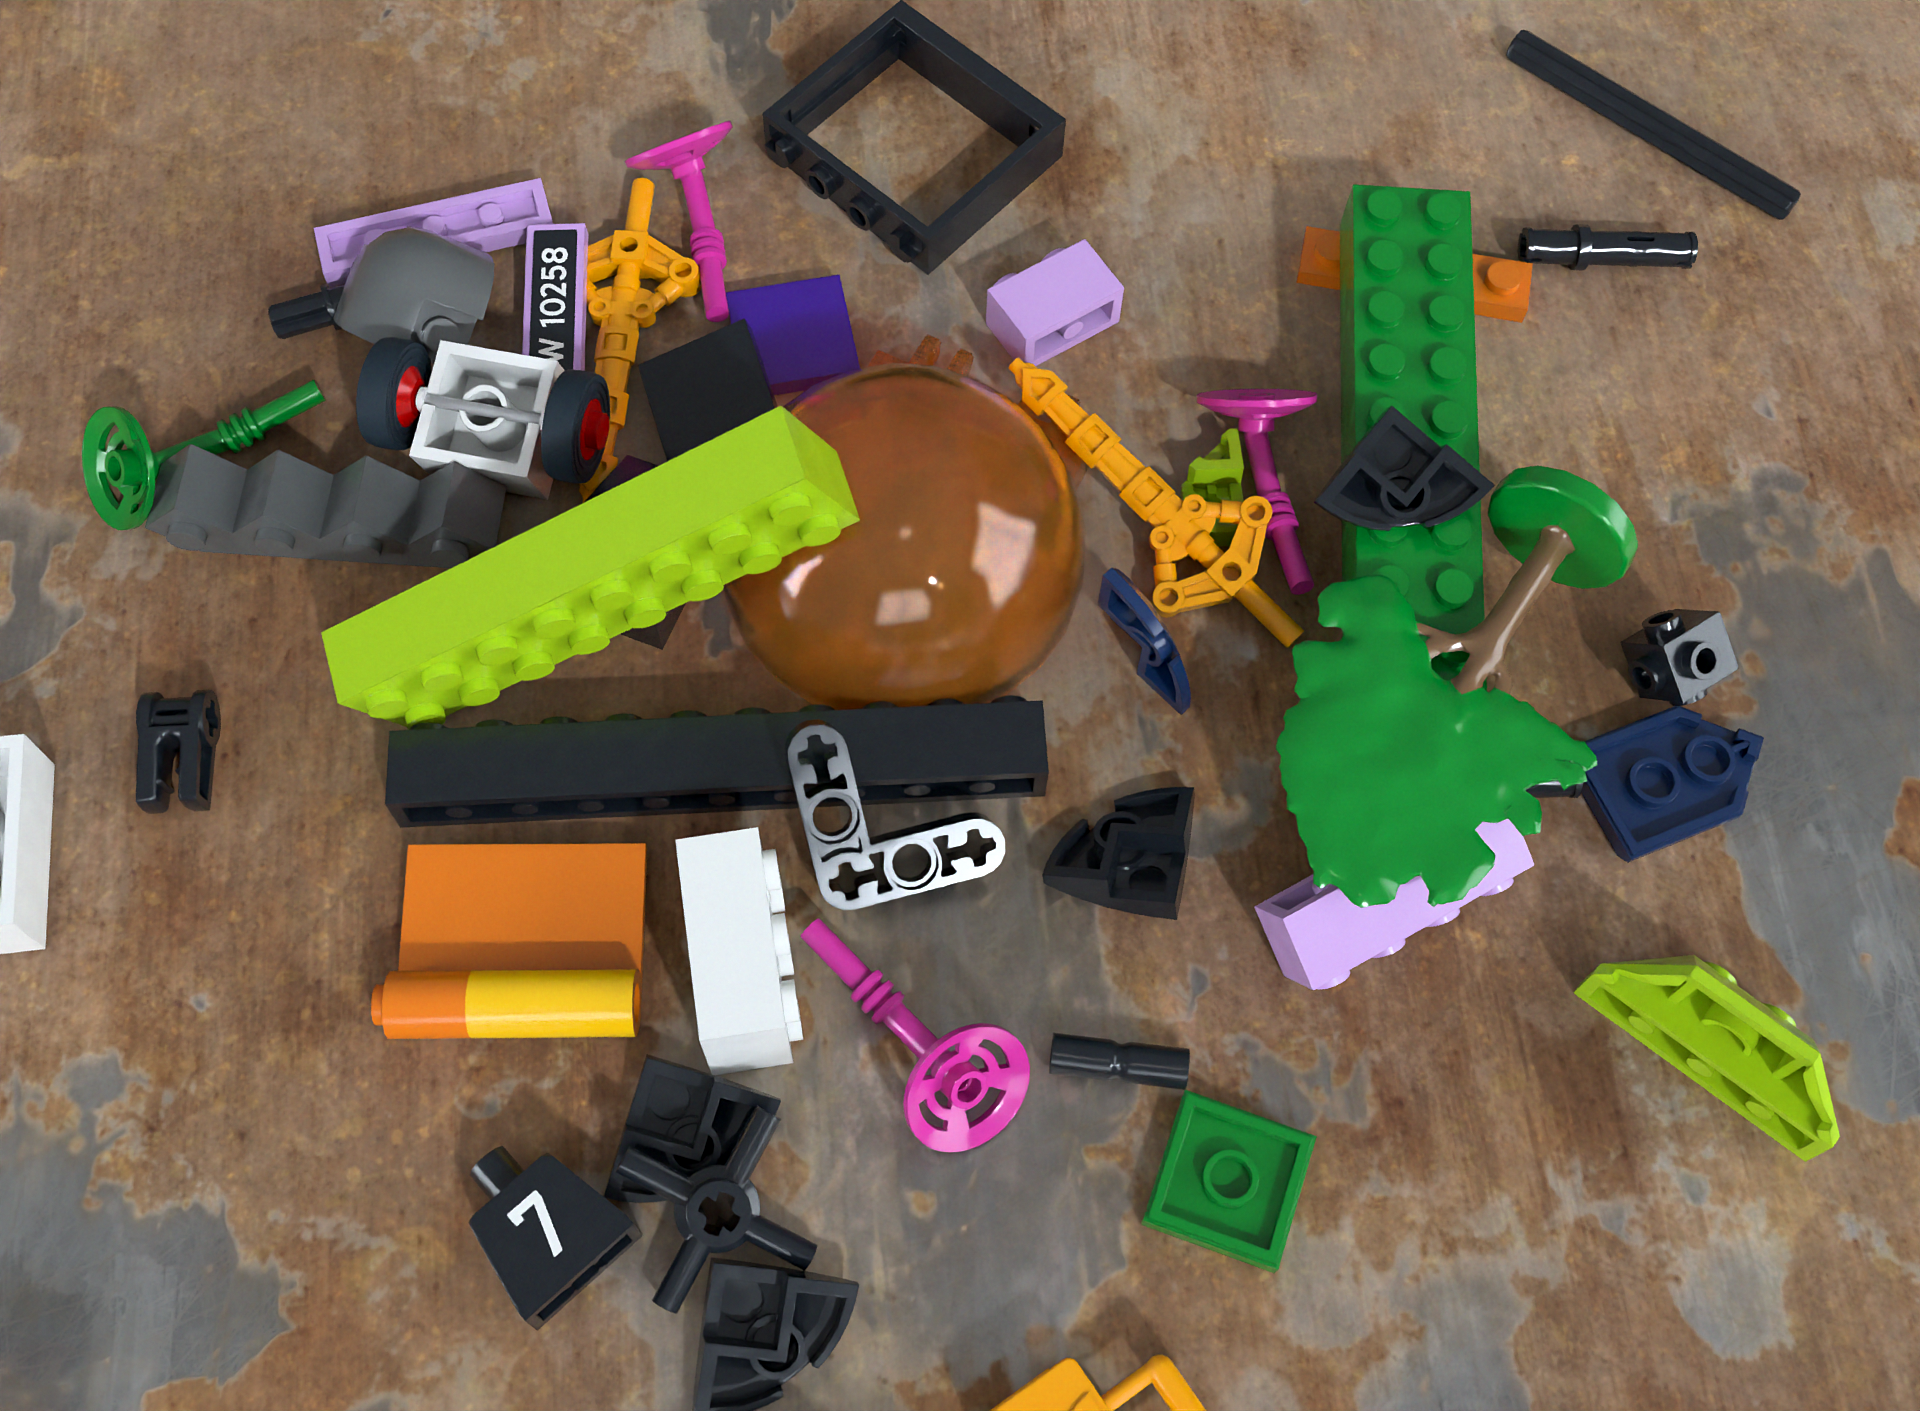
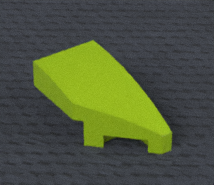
M1238 428L1228 429L1222 434L1220 444L1204 458L1198 456L1189 465L1187 480L1181 485L1180 499L1184 501L1187 496L1197 494L1207 502L1221 503V500L1244 502L1241 487L1244 465ZM1216 519L1209 535L1215 540L1214 543L1218 547L1230 546L1238 524L1221 523L1219 519Z

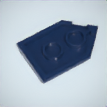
M1674 706L1584 741L1596 755L1597 766L1585 772L1587 782H1583L1581 793L1616 855L1629 863L1741 817L1749 794L1747 788L1754 763L1759 758L1764 737L1740 728L1736 732L1702 720V714L1681 706Z

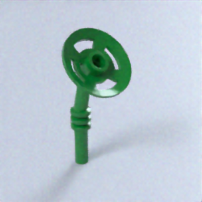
M312 380L253 411L248 407L241 409V417L236 413L229 415V423L223 419L217 421V429L157 452H153L150 449L149 442L141 425L129 411L117 406L100 408L89 419L82 443L83 475L92 504L99 516L112 528L117 530L135 529L144 523L150 513L155 494V482L158 478L161 464L183 448L192 444L214 455L229 450L236 454L241 451L242 443L246 447H250L254 444V437L259 441L266 439V431L325 402L326 398L316 381ZM116 424L119 431L111 437L107 449H105L109 432ZM108 481L124 495L120 505L113 496Z

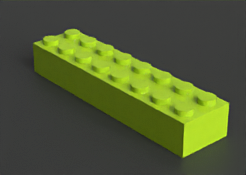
M779 406L321 632L337 703L367 713L370 717L381 718L405 726L409 730L413 725L419 723L444 724L446 716L467 706H479L490 703L499 697L501 690L522 680L529 681L545 677L553 672L555 669L554 665L577 654H591L604 649L609 645L611 638L632 628H645L661 622L666 617V612L689 601L710 599L723 590V585L746 574L767 572L777 567L781 563L782 557L805 546H820L833 541L840 535L841 529L860 521L837 451L784 407Z

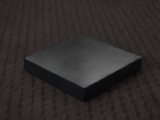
M745 318L638 365L667 461L778 407L752 328Z

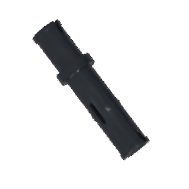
M1583 224L1573 225L1571 230L1532 229L1525 227L1519 236L1517 253L1518 260L1521 262L1567 264L1570 270L1578 271L1585 270L1588 265L1681 267L1682 269H1691L1692 263H1695L1697 258L1698 239L1694 232L1591 231L1589 225Z

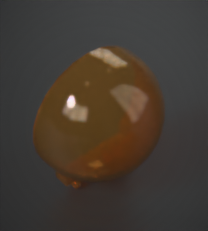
M928 334L916 349L909 363L877 350L868 367L852 369L814 384L783 406L837 451L860 521L841 529L840 535L829 543L813 547L805 546L782 557L781 563L767 572L746 574L723 585L727 607L746 647L778 683L813 705L822 704L831 706L836 710L862 709L869 703L886 701L897 707L928 706L931 702L944 698L956 699L963 702V704L990 703L995 698L1006 696L1041 668L1065 635L1081 593L1084 580L1086 528L1076 490L1089 466L1065 444L1068 437L1052 421L1049 424L1035 418L1036 414L1022 399L1017 404L1010 397L979 379L968 376L974 359L972 353L960 348L952 358L947 369L934 366L939 357L942 342ZM1068 395L1076 404L1080 406L1081 402L1079 401V399Z

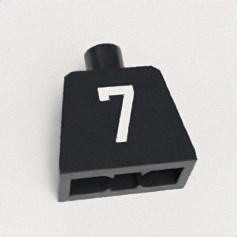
M500 1146L481 1158L470 1172V1176L489 1197L490 1201L471 1217L469 1225L517 1312L537 1331L642 1237V1234L626 1214L549 1153L542 1155L526 1170H523L503 1146Z

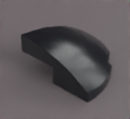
M1390 406L1385 409L1343 461L1317 496L1314 503L1342 521L1371 530L1390 531L1392 527H1405L1417 524L1427 528L1448 521L1470 509L1495 485L1447 444L1439 446L1398 410Z
M1194 787L1158 788L1114 800L1115 812L1104 815L1091 830H1089L1088 820L1081 819L1061 838L1053 849L1042 874L1044 884L1068 895L1103 907L1149 917L1177 920L1191 838L1195 799Z
M647 1054L610 1171L604 1198L634 1203L667 1201L668 1199L616 1173V1169L629 1146L689 1177L700 1168L710 1165H725L756 1106L776 1115L781 1099L745 1085Z
M711 1257L699 1339L692 1411H754L782 1398L783 1389L781 1385L797 1375L809 1363H811L812 1367L819 1369L840 1341L856 1303L859 1289L858 1282L797 1269Z

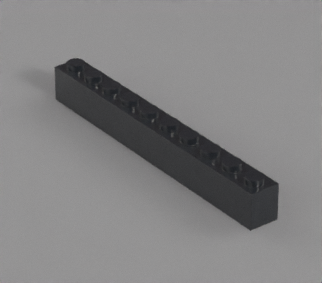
M1008 695L995 698L990 703L963 704V702L956 699L944 698L931 701L926 706L899 707V705L892 702L880 701L869 703L862 709L836 710L828 705L815 704L805 706L798 712L771 713L764 708L750 707L740 709L734 715L707 716L699 711L686 710L673 713L669 718L643 719L634 714L621 713L611 715L605 721L578 722L569 717L556 716L546 718L540 724L513 725L504 720L491 719L481 721L475 727L448 728L438 723H419L413 725L410 730L389 731L385 805L400 828L796 809L798 805L785 756V743L789 733L796 725L806 720L814 719L831 723L842 735L848 748L861 805L1043 797L1046 793L1049 774L1043 700L1027 701L1020 696ZM819 735L807 737L808 748L798 752V759L808 758L815 769L818 783H805V792L822 783H843L842 774L832 780L829 778L824 762V754L834 750V743L824 744ZM832 797L820 801L815 808L849 805L842 799Z

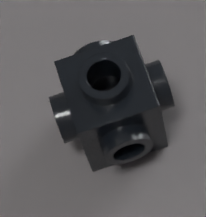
M1674 609L1659 612L1642 622L1643 629L1620 642L1628 663L1629 678L1637 688L1639 697L1669 701L1673 706H1683L1699 701L1707 695V688L1739 669L1719 611Z

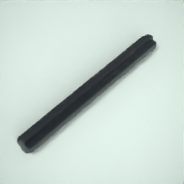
M1521 30L1511 41L1506 53L1508 60L1777 220L1785 219L1799 201L1801 193L1795 187L1530 31Z

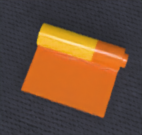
M647 844L408 845L398 971H389L384 984H376L373 989L371 999L373 1024L375 1026H383L387 1039L637 1037L640 1028Z

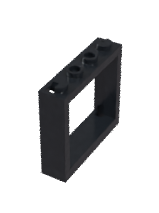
M903 0L896 3L762 113L765 135L764 146L770 158L778 166L791 169L807 182L810 189L818 197L830 199L847 212L851 221L858 228L873 232L889 245L891 251L900 260L906 263H913L927 275L1063 156L1066 119ZM898 59L1018 146L1014 152L928 227L808 136L809 133Z

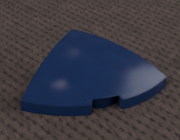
M1111 568L1102 576L1098 606L1142 647L1136 674L1182 715L1190 708L1191 691L1178 648L1160 615L1142 591L1122 571Z

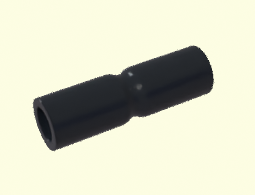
M1053 1033L1049 1074L1106 1081L1118 1078L1123 1082L1185 1090L1189 1074L1190 1050L1188 1048L1138 1042L1120 1044L1111 1039Z

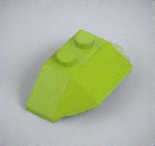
M1695 955L1602 963L1573 992L1806 1162L1833 1148L1839 1139L1840 1134L1821 1053L1814 1040L1796 1028L1795 1021L1785 1011L1771 1004L1761 1003L1737 986L1735 978L1721 966L1711 962H1703Z

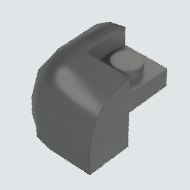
M406 226V228L385 232L368 245L364 244L353 262L333 320L344 330L373 344L382 338L389 337L412 340L419 343L427 351L430 363L434 364L440 340L468 345L477 319L483 321L494 280L493 258L482 250L427 229Z

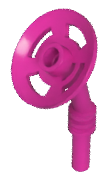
M731 121L697 131L625 160L627 168L638 170L670 169L674 180L681 179L693 229L689 239L691 256L699 268L705 315L711 322H722L729 315L722 271L726 266L727 259L723 235L715 228L707 189L701 172L702 169L706 168L702 156L712 150L727 136L733 128Z
M1229 389L1198 393L1196 399L1198 404L1222 415L1238 418V431L1244 432V440L1257 496L1264 497L1272 506V517L1267 524L1265 538L1272 540L1291 593L1300 595L1309 592L1314 587V581L1295 532L1299 527V522L1295 516L1288 494L1281 492L1268 432L1274 431L1275 418L1296 413L1317 402L1318 394L1311 391L1292 389Z
M820 918L812 922L800 937L853 991L850 998L854 1002L863 1001L861 1010L864 1013L873 1011L874 1014L871 1020L875 1024L884 1022L919 1058L908 1078L903 1101L905 1119L912 1133L931 1149L941 1152H961L987 1142L1005 1128L1020 1108L1029 1084V1059L1021 1042L1008 1030L998 1025L987 1023L966 1025L938 1039L902 1003L905 995L901 991L892 993L894 984L890 980L882 983L883 973L879 969L872 972ZM983 1039L990 1040L999 1045L1004 1053L1006 1064L998 1065L995 1056L980 1044ZM955 1045V1050L950 1052L948 1048ZM972 1055H977L982 1058L985 1067L978 1069L969 1059ZM929 1069L931 1071V1074L925 1075V1073ZM989 1087L1001 1089L998 1097L988 1110L977 1119L968 1123L965 1111L977 1105L984 1098ZM940 1090L948 1098L947 1106L941 1105L936 1101L935 1092ZM922 1101L925 1102L928 1109L935 1116L944 1120L943 1128L931 1125L923 1118L919 1107Z

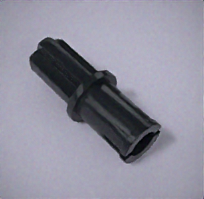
M326 284L320 285L321 292L271 305L268 308V315L277 337L286 339L334 325L336 331L342 329L333 318L345 285L328 289Z

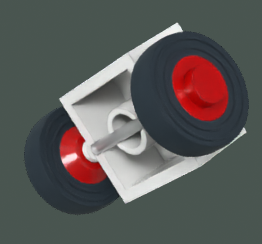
M389 337L377 341L367 354L358 381L356 414L359 430L367 443L390 450H406L411 447L409 456L429 475L456 461L507 486L506 492L548 500L553 478L576 484L588 482L595 474L602 459L609 434L610 397L607 383L602 376L582 370H564L559 362L555 360L440 340L432 370L428 353L421 344L412 340Z

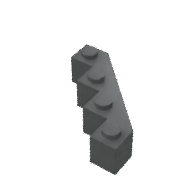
M189 444L161 464L155 486L154 500L145 528L165 536L171 545L189 551L199 550L211 553L452 568L496 546L507 486L456 461L426 478L418 480L366 455L333 475L281 450L275 451L249 469H246Z

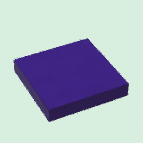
M840 274L726 292L730 322L732 324L745 318L752 328L774 395L861 381V370Z

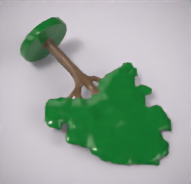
M1539 465L1514 469L1499 482L1491 495L1487 514L1495 536L1509 554L1523 565L1512 577L1503 595L1485 620L1466 633L1452 634L1416 621L1414 610L1400 593L1397 583L1386 576H1362L1344 582L1330 583L1317 598L1320 609L1318 622L1323 627L1341 628L1344 635L1339 641L1304 640L1293 647L1294 669L1298 677L1294 691L1301 700L1298 704L1286 710L1283 717L1285 721L1284 731L1281 732L1276 743V750L1281 755L1279 765L1281 784L1288 794L1286 796L1287 809L1296 815L1298 832L1307 847L1309 865L1314 871L1313 883L1322 889L1328 884L1337 886L1351 903L1364 908L1388 904L1395 899L1400 885L1420 875L1429 890L1427 903L1435 907L1437 904L1442 905L1463 900L1469 890L1477 887L1495 865V853L1484 842L1478 832L1475 831L1482 822L1497 824L1509 819L1522 836L1540 833L1542 820L1540 801L1525 790L1536 784L1557 780L1563 790H1566L1571 785L1587 782L1585 772L1597 766L1596 755L1585 742L1572 739L1557 724L1550 722L1535 711V708L1528 702L1518 701L1510 695L1512 689L1511 674L1504 664V658L1511 638L1550 580L1558 584L1580 589L1602 588L1623 577L1632 564L1638 548L1634 525L1620 505L1595 484L1568 471ZM1419 633L1430 638L1426 641H1422L1419 636ZM1465 651L1469 653L1470 656L1461 672L1451 680L1442 679L1432 669L1431 659L1442 652ZM1489 674L1496 676L1494 688L1490 692L1483 688V682Z

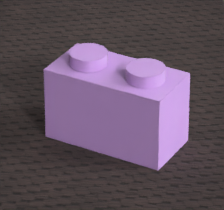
M1083 239L1066 249L1058 248L1051 251L1041 262L1018 274H1007L1000 278L993 287L987 289L986 325L1013 360L1019 357L1023 362L1037 366L1118 323L1124 287L1086 239Z

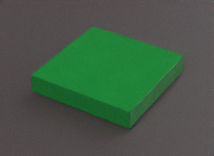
M1184 1090L1141 1225L1275 1273L1280 1266L1317 1136Z

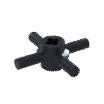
M756 1106L725 1165L706 1166L693 1172L689 1177L631 1146L628 1147L616 1169V1173L674 1203L676 1225L684 1238L680 1249L652 1299L661 1308L677 1314L709 1253L728 1252L739 1247L745 1241L803 1271L810 1265L818 1245L760 1215L759 1195L750 1180L781 1118ZM719 1192L727 1193V1200L731 1210L734 1212L727 1221L718 1216L715 1225L706 1223L707 1217L704 1208L700 1205L707 1196L716 1202Z

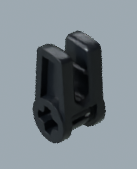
M210 689L196 690L192 697L164 698L159 692L143 693L139 698L136 710L138 732L136 802L138 806L148 814L164 813L168 810L170 794L174 793V789L171 787L173 762L177 753L180 752L179 768L175 770L179 775L178 798L186 808L192 811H209L211 807L216 745L221 731V714L217 696Z

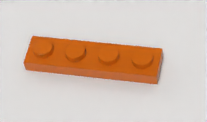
M1306 226L1296 283L1340 290L1339 231ZM1472 254L1474 314L1522 323L1528 311L1533 263Z

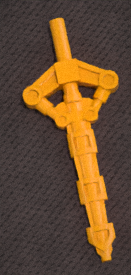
M636 178L632 183L625 229L614 230L613 235L588 246L586 304L593 323L601 326L598 332L594 362L596 363L595 373L602 376L608 386L610 421L608 439L600 464L588 482L579 483V492L583 498L582 503L618 465L619 459L614 457L613 453L618 430L623 429L629 400V394L626 393L631 366L635 363L639 327L648 328L652 326L656 321V312L664 305H671L679 297H692L702 288L697 263L691 258L681 256L648 234L655 185L647 178ZM616 276L613 286L598 290L593 282ZM651 278L661 284L654 289V294L647 289L640 288V279Z
M1019 357L1009 365L1008 369L1014 374L1016 384L1022 389V401L1037 416L1045 413L1068 437L1065 444L1091 469L1096 467L1120 492L1118 496L1154 528L1149 537V545L1155 551L1156 565L1153 566L1155 589L1151 597V604L1161 617H1173L1180 612L1229 603L1235 597L1286 648L1302 635L1304 630L1253 581L1259 566L1267 524L1273 512L1272 506L1267 499L1261 496H1251L1244 500V502L1221 500V503L1207 502L1200 495L1192 494L1183 501L1150 466L1145 467L1120 444L1122 439L1096 413L1091 416L1088 415L1064 392L1068 386L1053 371L1038 369L1034 364L1025 363ZM1216 519H1219L1221 523L1238 524L1229 549L1225 553L1214 543L1215 540L1209 535ZM1189 555L1194 561L1198 560L1207 569V571L1177 581L1176 564L1172 562L1179 561Z

